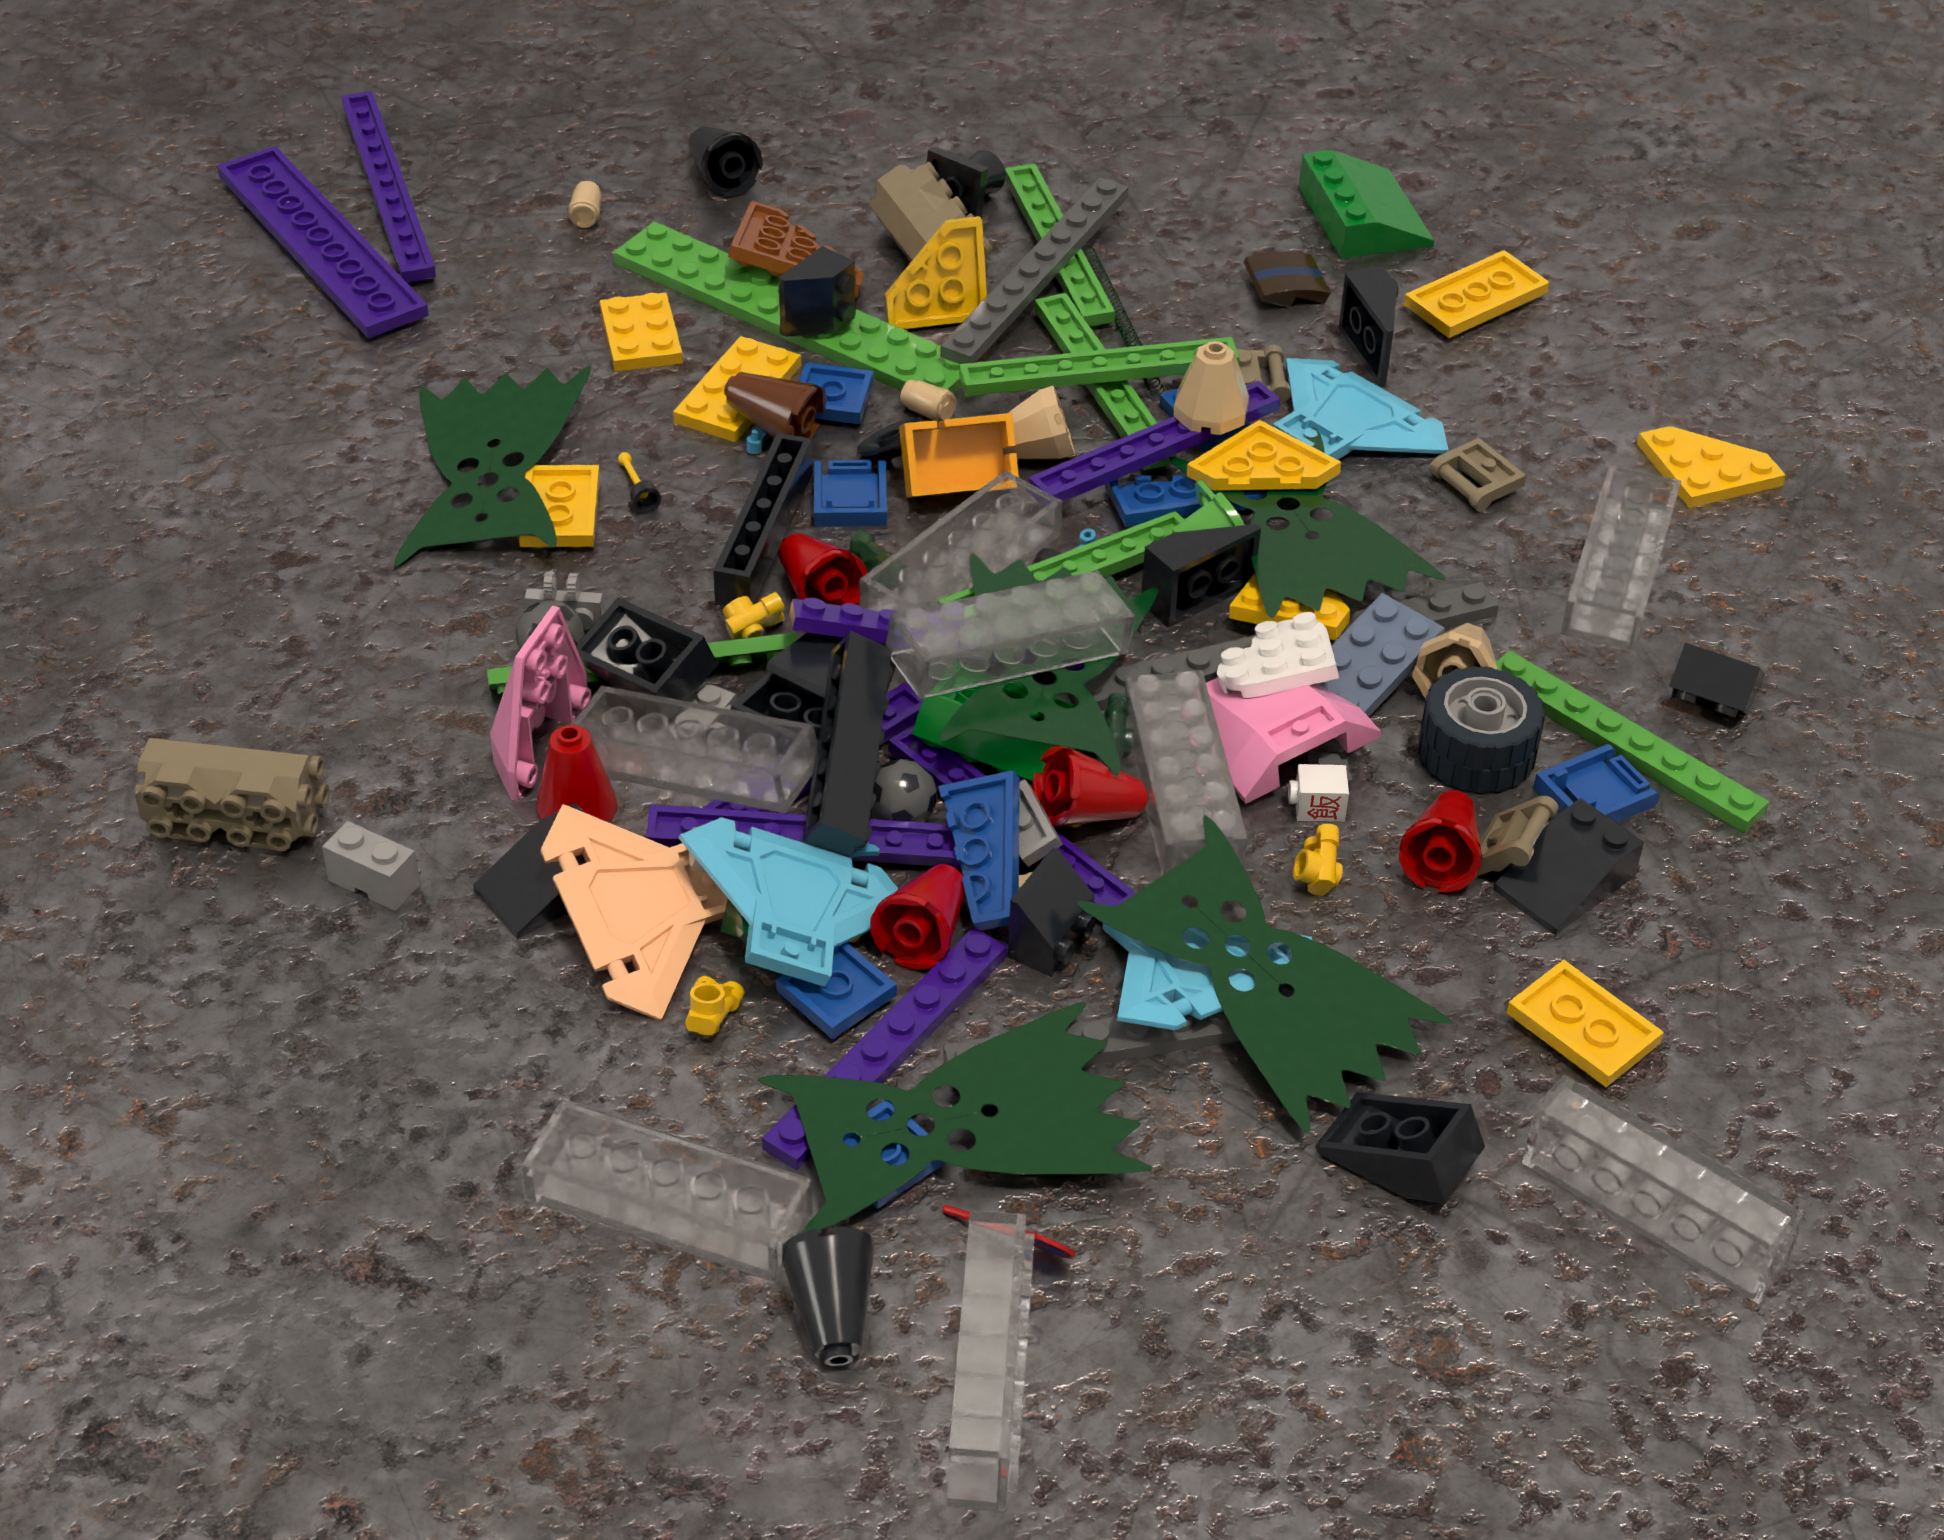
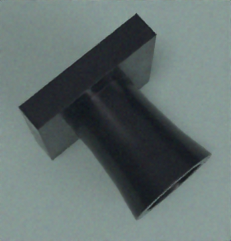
M936 146L928 150L926 163L930 162L940 178L937 179V182L942 178L945 180L953 192L951 198L953 199L958 196L968 212L965 216L971 213L974 217L980 216L982 218L985 195L997 193L1005 183V168L1001 160L988 150H979L969 159Z

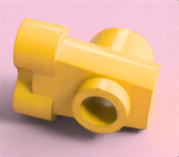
M777 592L761 598V601L754 605L748 596H742L725 606L723 614L726 617V630L732 640L760 637L764 633V628H770L785 620L783 614L785 607Z
M1322 824L1318 826L1316 836L1305 839L1304 848L1298 853L1293 865L1294 879L1307 883L1308 892L1313 895L1324 896L1332 887L1338 885L1342 877L1343 866L1341 863L1336 862L1337 848L1339 847V828L1336 825Z
M699 977L690 991V1009L685 1021L687 1029L701 1035L717 1033L720 1029V1024L729 1011H735L741 1003L745 994L743 987L734 981L719 984L711 977Z

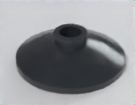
M909 418L880 429L859 444L857 447L859 455L877 456L887 454L889 459L902 455L899 426L904 423L922 422L920 418Z

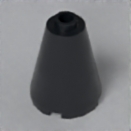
M703 126L697 128L689 138V149L704 182L712 191L727 197H734L744 194L757 182L755 178L759 169L762 171L763 159L761 150L750 137L737 132Z
M833 1227V1235L818 1237L817 1229L808 1230L792 1236L782 1245L781 1261L813 1353L816 1358L824 1360L825 1364L830 1366H841L852 1362L853 1357L859 1354L862 1349L874 1246L872 1245L870 1234L860 1229Z

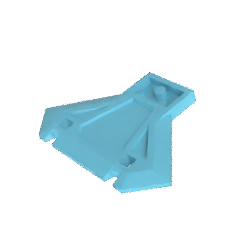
M1286 358L1285 362L1291 389L1293 412L1273 423V427L1310 446H1313L1315 443L1306 439V437H1316L1318 432L1312 429L1316 428L1322 437L1325 454L1337 460L1353 450L1444 454L1449 451L1441 421L1433 417L1428 419L1420 417L1421 410L1354 372H1340L1341 365L1332 360Z
M723 817L679 836L685 847L749 923L745 963L824 987L832 975L834 948L870 932V918L877 905L884 898L898 890V887L881 867L867 863L865 871L852 867V858L754 827L750 828L748 835L736 831L735 821Z
M1103 923L1102 929L1129 951L1117 1021L1177 1030L1187 1026V1020L1184 1018L1186 1015H1191L1201 1020L1223 1011L1215 993L1211 971L1207 966L1176 958ZM1190 927L1183 932L1184 942L1192 948L1206 947L1209 942L1207 933L1200 928ZM1301 935L1312 940L1311 936ZM1229 936L1224 943L1227 951L1235 956H1245L1251 950L1249 941L1243 936ZM1273 943L1266 950L1268 958L1274 963L1286 964L1292 960V951L1284 944ZM1242 969L1235 970L1229 975L1230 984L1237 990L1249 991L1255 986V978L1248 971Z

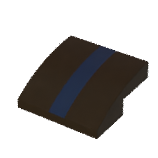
M1290 251L1266 252L1248 256L1243 262L1261 300L1264 302L1291 308L1295 298L1299 297L1325 304L1331 294L1311 254Z

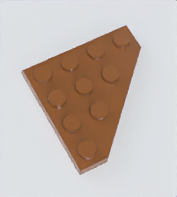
M751 200L731 243L728 258L735 259L736 263L745 267L758 266L767 269L770 274L780 277L818 250L820 246L816 243L817 236L804 226L796 225L795 228L790 224V216L783 210ZM823 246V247H826V248H828V249H830V250L836 252L835 250H833V249H832L831 247H829V246ZM855 267V297L858 295L864 273L857 267Z

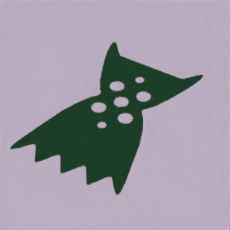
M590 365L565 384L561 383L552 371L547 368L526 388H521L508 374H504L483 394L479 393L467 379H463L444 399L438 398L424 387L420 388V406L429 449L442 474L451 481V486L433 502L409 534L395 558L394 567L402 564L422 547L528 534L537 536L548 546L555 548L557 538L552 520L535 486L524 478V475L541 459L561 432L591 372ZM493 439L501 441L497 447L491 448L487 445ZM519 452L524 455V460L517 466L508 467L502 463L503 458L510 453ZM475 458L479 461L478 467L473 471L461 472L457 469L458 464L465 459ZM495 473L499 476L498 481L492 486L480 487L477 485V479L483 474ZM516 488L519 491L518 496L512 501L500 502L497 500V494L503 489ZM468 493L473 496L472 502L465 507L455 508L451 506V500L459 494ZM480 513L488 515L485 521L476 522L474 520L475 516Z
M1312 428L1318 432V435L1314 438L1306 437V439L1315 443L1312 447L1325 453L1319 431L1316 428ZM1169 457L1172 464L1187 475V464L1190 462L1176 457ZM1327 482L1317 489H1307L1304 491L1293 489L1265 490L1267 496L1260 500L1247 498L1244 495L1245 490L1210 489L1216 494L1221 492L1232 503L1254 511L1250 525L1257 524L1261 528L1258 555L1251 557L1263 605L1268 616L1271 618L1279 611L1282 601L1286 597L1319 611L1326 589L1334 590L1361 602L1363 601L1368 580L1379 582L1399 592H1405L1408 571H1415L1440 580L1446 579L1434 566L1376 523L1346 506L1325 499L1322 494L1325 491ZM1282 498H1293L1300 503V506L1295 510H1283L1277 506V501ZM1316 508H1324L1330 510L1333 513V517L1327 521H1318L1310 516V512ZM1280 517L1289 522V527L1283 530H1273L1266 525V522L1270 518ZM1315 532L1319 534V538L1315 540L1307 539L1305 534Z
M971 553L969 557L970 572L980 623L987 642L998 661L1004 666V671L985 682L959 708L941 732L940 741H947L973 729L1094 752L1113 773L1119 775L1121 765L1115 742L1097 701L1085 688V683L1101 674L1124 651L1153 605L1158 594V588L1154 587L1133 598H1127L1113 577L1107 576L1091 588L1084 590L1079 586L1067 568L1060 569L1045 580L1037 581L1021 559H1017L1002 571L993 573L977 555ZM1054 635L1058 637L1059 642L1050 646V643L1046 642L1044 637ZM1016 647H1026L1035 653V658L1029 662H1021L1012 657L1011 651ZM1067 656H1075L1083 660L1085 667L1081 671H1070L1061 665V660ZM1037 670H1048L1056 675L1057 680L1051 685H1042L1034 681L1032 674ZM1016 683L1024 686L1028 690V694L1022 699H1013L1005 695L1003 688L1007 684ZM1059 693H1069L1077 697L1079 704L1075 708H1063L1055 703L1054 697ZM1040 712L1045 718L1042 721H1034L1030 718V713Z
M1204 815L1203 825L1206 840L1204 848L1118 906H1108L1087 901H1076V903L1097 920L1142 943L1181 960L1207 966L1211 971L1215 993L1236 1036L1292 1118L1302 1130L1309 1133L1310 1117L1306 1101L1307 1096L1350 1108L1351 1104L1342 1078V1070L1385 1081L1386 1077L1377 1053V1044L1387 1045L1418 1055L1420 1054V1049L1411 1029L1409 1018L1442 1024H1451V1021L1429 1004L1346 955L1309 938L1267 925L1261 901L1235 851L1216 823ZM1185 896H1193L1196 898L1198 905L1195 908H1187L1183 905L1182 899ZM1235 901L1243 905L1247 913L1244 920L1232 922L1225 919L1220 911L1223 903ZM1190 927L1200 928L1207 933L1209 942L1206 947L1192 948L1184 942L1183 932ZM1232 935L1243 936L1249 941L1251 950L1245 956L1232 955L1225 948V940ZM1273 943L1286 945L1292 951V960L1286 964L1274 963L1267 956V947ZM1242 969L1248 971L1255 978V986L1249 991L1237 990L1230 984L1229 975L1235 970ZM1281 984H1289L1294 988L1295 992L1292 996L1286 997L1280 994L1278 988Z
M1076 1003L1056 1010L980 1043L932 1071L911 1090H903L878 1082L821 1076L770 1075L758 1078L757 1081L794 1096L825 1196V1205L804 1227L803 1232L813 1229L820 1231L854 1215L913 1179L929 1162L935 1160L968 1169L1010 1174H1124L1151 1171L1153 1169L1152 1166L1113 1152V1148L1140 1126V1122L1098 1111L1099 1106L1123 1086L1124 1082L1082 1071V1067L1106 1047L1107 1042L1066 1032L1068 1026L1081 1014L1086 1003ZM951 1086L960 1093V1100L954 1106L942 1107L934 1102L932 1098L933 1092L938 1087ZM876 1099H884L893 1104L895 1111L889 1119L878 1121L869 1117L866 1108L870 1102ZM987 1104L995 1105L998 1108V1114L993 1117H986L981 1112L982 1107ZM917 1114L928 1115L934 1120L935 1128L928 1135L917 1136L908 1130V1120ZM957 1129L969 1130L976 1137V1143L967 1151H957L948 1144L949 1134ZM848 1133H855L859 1135L860 1142L855 1146H848L844 1144L843 1137ZM891 1143H898L907 1147L910 1156L901 1165H890L883 1161L881 1157L882 1149Z

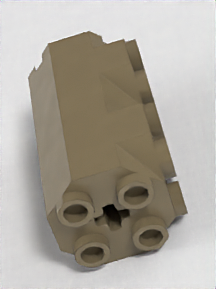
M930 162L920 167L915 166L916 169H910L907 165H898L877 180L875 199L871 197L869 202L879 222L910 262H912L946 220L974 217L971 213L965 216L968 213L958 196L953 199L951 198L953 192L943 178L937 182V179L940 177ZM983 236L985 272H987L988 264L986 261L988 255L993 253L994 250Z
M149 738L138 762L137 772L145 773L144 785L136 784L135 798L140 818L147 823L146 828L148 832L159 838L168 837L206 842L214 831L222 828L227 832V840L235 846L285 851L290 848L292 841L299 836L315 837L320 808L325 809L329 802V786L323 784V756Z

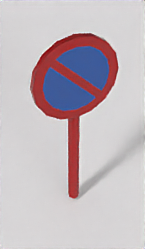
M944 1205L942 1208L945 1214L1012 1235L1020 1241L1047 1253L1072 1260L1077 1255L1067 1246L1037 1233L950 1205Z

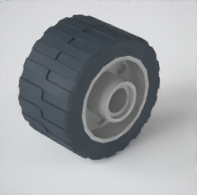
M1466 667L1464 669L1452 670L1450 673L1440 676L1430 686L1428 695H1426L1418 743L1421 761L1436 778L1438 777L1449 786H1455L1464 791H1475L1477 793L1501 792L1507 788L1519 785L1522 780L1528 778L1535 766L1545 720L1542 699L1539 698L1538 692L1532 686L1530 687L1525 680L1512 675L1510 672L1497 670L1492 667Z

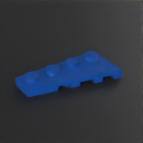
M1008 771L938 786L941 798L945 801L947 809L945 815L948 827L953 833L956 845L954 847L956 858L962 868L964 876L962 882L973 924L980 931L1008 926L1010 900L1019 890L1020 778L1014 771Z

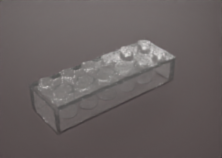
M1609 465L1569 593L1560 635L1635 652L1673 518L1681 484L1680 480Z
M1005 470L860 579V607L875 611L892 609L902 615L916 617L926 614L945 621L936 612L938 600L973 587L970 572V554L974 553L993 573L1002 571L1017 559H1021L1026 563L1040 549L1045 548L1061 535L1062 501Z
M1099 571L1085 572L1074 576L1051 579L1031 585L1018 586L1007 590L890 614L886 647L892 649L891 660L919 699L1128 653L1135 615Z
M1203 671L1126 676L1123 712L1139 779L1143 782L1148 793L1146 809L1162 875L1206 846L1203 825L1204 815L1212 819L1220 828L1244 868L1248 838Z
M601 686L571 724L581 726L590 733L609 779L781 813H787L812 776L817 751L814 726L811 724Z
M1564 1074L1535 1106L1522 1160L1524 1165L1758 1304L1761 1303L1786 1270L1805 1213L1794 1208L1790 1203L1773 1196L1751 1183L1747 1178L1735 1174L1711 1160L1707 1155L1695 1151L1671 1137L1667 1132L1657 1129L1631 1114L1627 1109L1617 1106L1593 1092L1587 1086L1579 1084Z
M565 1099L561 1100L521 1165L527 1200L773 1282H777L784 1269L781 1261L783 1243L792 1236L802 1233L813 1213L812 1179Z
M970 1210L948 1453L947 1507L1006 1512L1007 1492L1017 1493L1035 1234L1025 1233L1026 1214Z

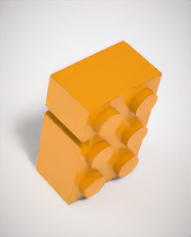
M1012 413L945 419L938 422V425L937 420L904 423L899 426L906 498L1020 486L1016 453L1003 455V448L1016 446Z

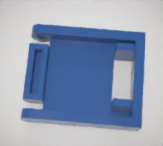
M814 460V527L887 526L886 460H878V474H871V460H828V475H822L821 460Z
M1610 744L1536 773L1533 786L1541 796H1549L1557 802L1558 814L1573 804L1571 799L1576 802L1582 798L1616 823L1654 807L1660 799V794L1655 789H1650L1651 784L1622 755L1615 757L1616 750Z

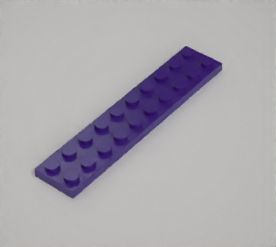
M277 146L217 165L218 175L222 181L367 338L381 335L386 331L405 324H411L418 319L429 316L427 303Z

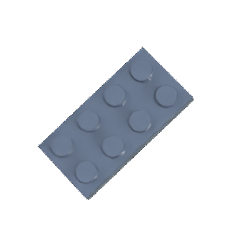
M1382 593L1331 645L1339 678L1317 684L1360 707L1369 717L1414 670L1423 643L1443 634L1444 627Z

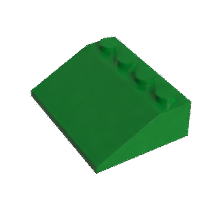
M1319 150L1315 153L1302 154L1299 188L1341 259L1434 246L1435 240L1389 169L1334 150Z
M955 659L925 692L912 735L922 738V741L928 746L934 748L946 747L956 751L958 755L967 761H981L994 766L999 773L1014 771L1018 776L1033 781L1035 773L1042 774L1046 763L1040 762L1043 754L1051 747L1058 745L973 729L947 741H940L941 732L952 716L985 682L997 675ZM1016 683L1007 684L1003 688L1005 695L1013 699H1022L1028 694V690L1024 686ZM1054 697L1055 703L1060 707L1071 709L1077 706ZM1040 712L1030 713V718L1034 721H1042L1045 718ZM1071 748L1075 751L1082 753V750Z

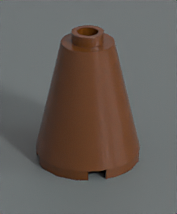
M739 372L736 376H731L728 379L724 388L727 404L773 439H775L777 433L813 439L820 424L815 423L817 413L819 411L824 414L827 395L825 389L811 383Z

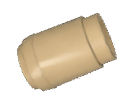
M582 181L576 185L572 193L568 216L570 221L580 228L591 227L599 219L601 191L596 183Z
M913 379L907 381L900 395L902 406L927 418L937 420V422L950 419L956 409L957 400L953 392L922 381H915Z

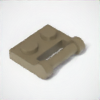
M1269 345L1264 350L1237 349L1240 356L1239 367L1246 386L1257 381L1262 383L1259 367H1269L1272 384L1266 387L1281 398L1280 403L1290 399L1291 389L1288 382L1285 381L1282 366L1284 353L1279 345Z
M1480 438L1436 457L1429 467V472L1437 479L1443 478L1466 496L1469 499V504L1480 512L1487 509L1492 501L1524 487L1526 474ZM1454 468H1460L1463 472H1465L1468 476H1470L1482 487H1476L1473 483H1471L1468 479H1466Z
M1539 796L1495 814L1480 840L1482 861L1475 877L1490 871L1494 873L1499 872L1510 863L1518 866L1527 865L1534 854L1533 846L1545 824L1555 817L1559 809L1557 802L1549 796Z

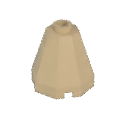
M1213 341L1198 347L1178 388L1174 404V417L1190 431L1201 432V427L1211 428L1210 434L1222 435L1245 424L1249 394L1235 352L1226 344Z
M1054 386L1037 391L1008 412L1012 413L1016 446L1003 448V455L1016 453L1017 460H1065L1076 456L1072 438L1065 422L1064 412Z
M1469 623L1434 637L1423 643L1412 677L1426 699L1428 689L1437 681V678L1450 673L1452 670L1472 666L1497 669L1490 640L1483 628Z

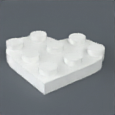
M1303 612L1297 614L1293 619L1278 623L1275 621H1265L1255 627L1256 636L1252 639L1251 647L1245 649L1233 647L1223 651L1221 654L1222 662L1217 670L1219 685L1223 692L1228 694L1231 690L1241 691L1243 698L1265 696L1339 678L1327 629L1323 623L1316 621V616L1312 612Z

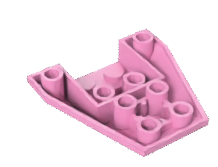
M553 605L515 656L490 732L493 763L510 799L517 802L527 788L533 787L538 776V766L535 765L531 734L533 730L541 726L544 717L572 724L580 711L586 710L591 699V690L587 686V676L583 662L560 607Z
M1218 677L1199 686V693L1225 780L1245 804L1279 788L1278 765L1335 738L1345 751L1349 753L1382 737L1381 730L1360 707L1319 684L1252 698H1243L1241 691L1231 690L1228 694H1225L1219 685Z

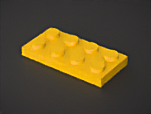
M1503 250L1406 293L1404 305L1446 337L1450 338L1547 294L1550 282Z
M740 336L673 411L674 423L736 443L752 422L727 404L724 388L728 379L731 376H736L739 372L790 380L801 367V355Z

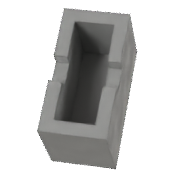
M347 821L322 846L328 881L354 893L358 889L368 893V899L396 911L420 886L415 850Z

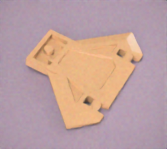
M563 804L540 850L546 864L559 861L563 872L554 875L552 879L594 971L608 969L612 981L602 985L607 1000L661 1021L704 924L724 918L727 897L707 872L690 870L689 850L683 843L669 848ZM583 854L586 863L579 865L575 856ZM632 961L636 971L628 973L624 964Z

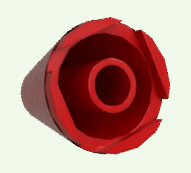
M803 533L791 534L783 540L779 548V559L798 599L816 598L827 604L841 606L846 603L860 604L863 599L860 594L864 584L868 586L869 578L866 566L856 554Z
M565 725L556 729L549 739L536 801V809L541 820L560 811L563 804L570 806L576 803L586 814L610 823L617 812V796L590 733L585 728L577 725Z
M1065 746L1051 747L1043 754L1040 762L1046 763L1042 774L1035 773L1032 781V789L1053 827L1133 819L1139 816L1148 802L1147 790L1140 779L1120 771L1119 775H1116L1106 764Z
M1450 790L1439 795L1405 832L1400 842L1399 862L1403 871L1416 885L1425 888V885L1438 888V892L1444 893L1460 890L1474 880L1481 866L1482 852L1475 805L1467 794L1460 791Z
M938 864L884 898L877 905L870 918V932L876 946L882 953L886 949L896 957L893 961L896 964L914 970L929 969L935 966L948 953L965 894L962 882L964 877L956 868L946 864Z

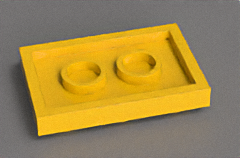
M647 293L640 296L613 297L611 299L599 300L600 312L615 372L683 364L682 350L667 293Z
M534 465L525 473V478L535 486L549 513L556 532L557 542L555 547H594L600 480L599 465ZM533 534L519 536L520 547H550Z
M1562 960L1510 1000L1506 1012L1605 1087H1608L1661 1044L1664 1034L1654 1024L1565 960Z

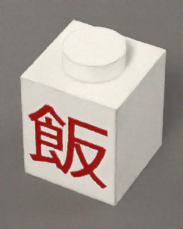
M1298 764L1296 780H1289L1288 803L1295 805L1297 821L1345 822L1349 798L1346 765Z

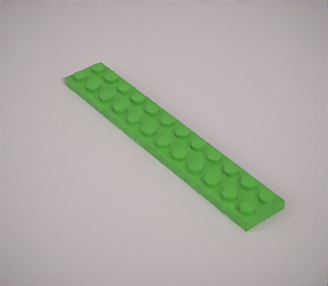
M654 221L613 252L614 263L848 368L874 371L875 380L902 391L905 383L911 379L947 389L953 392V394L963 387L959 376L960 364L940 357V345L857 309L855 318L834 334L791 337L781 335L779 277L770 274L766 269L758 266L745 267L735 262V259L728 258L729 253Z

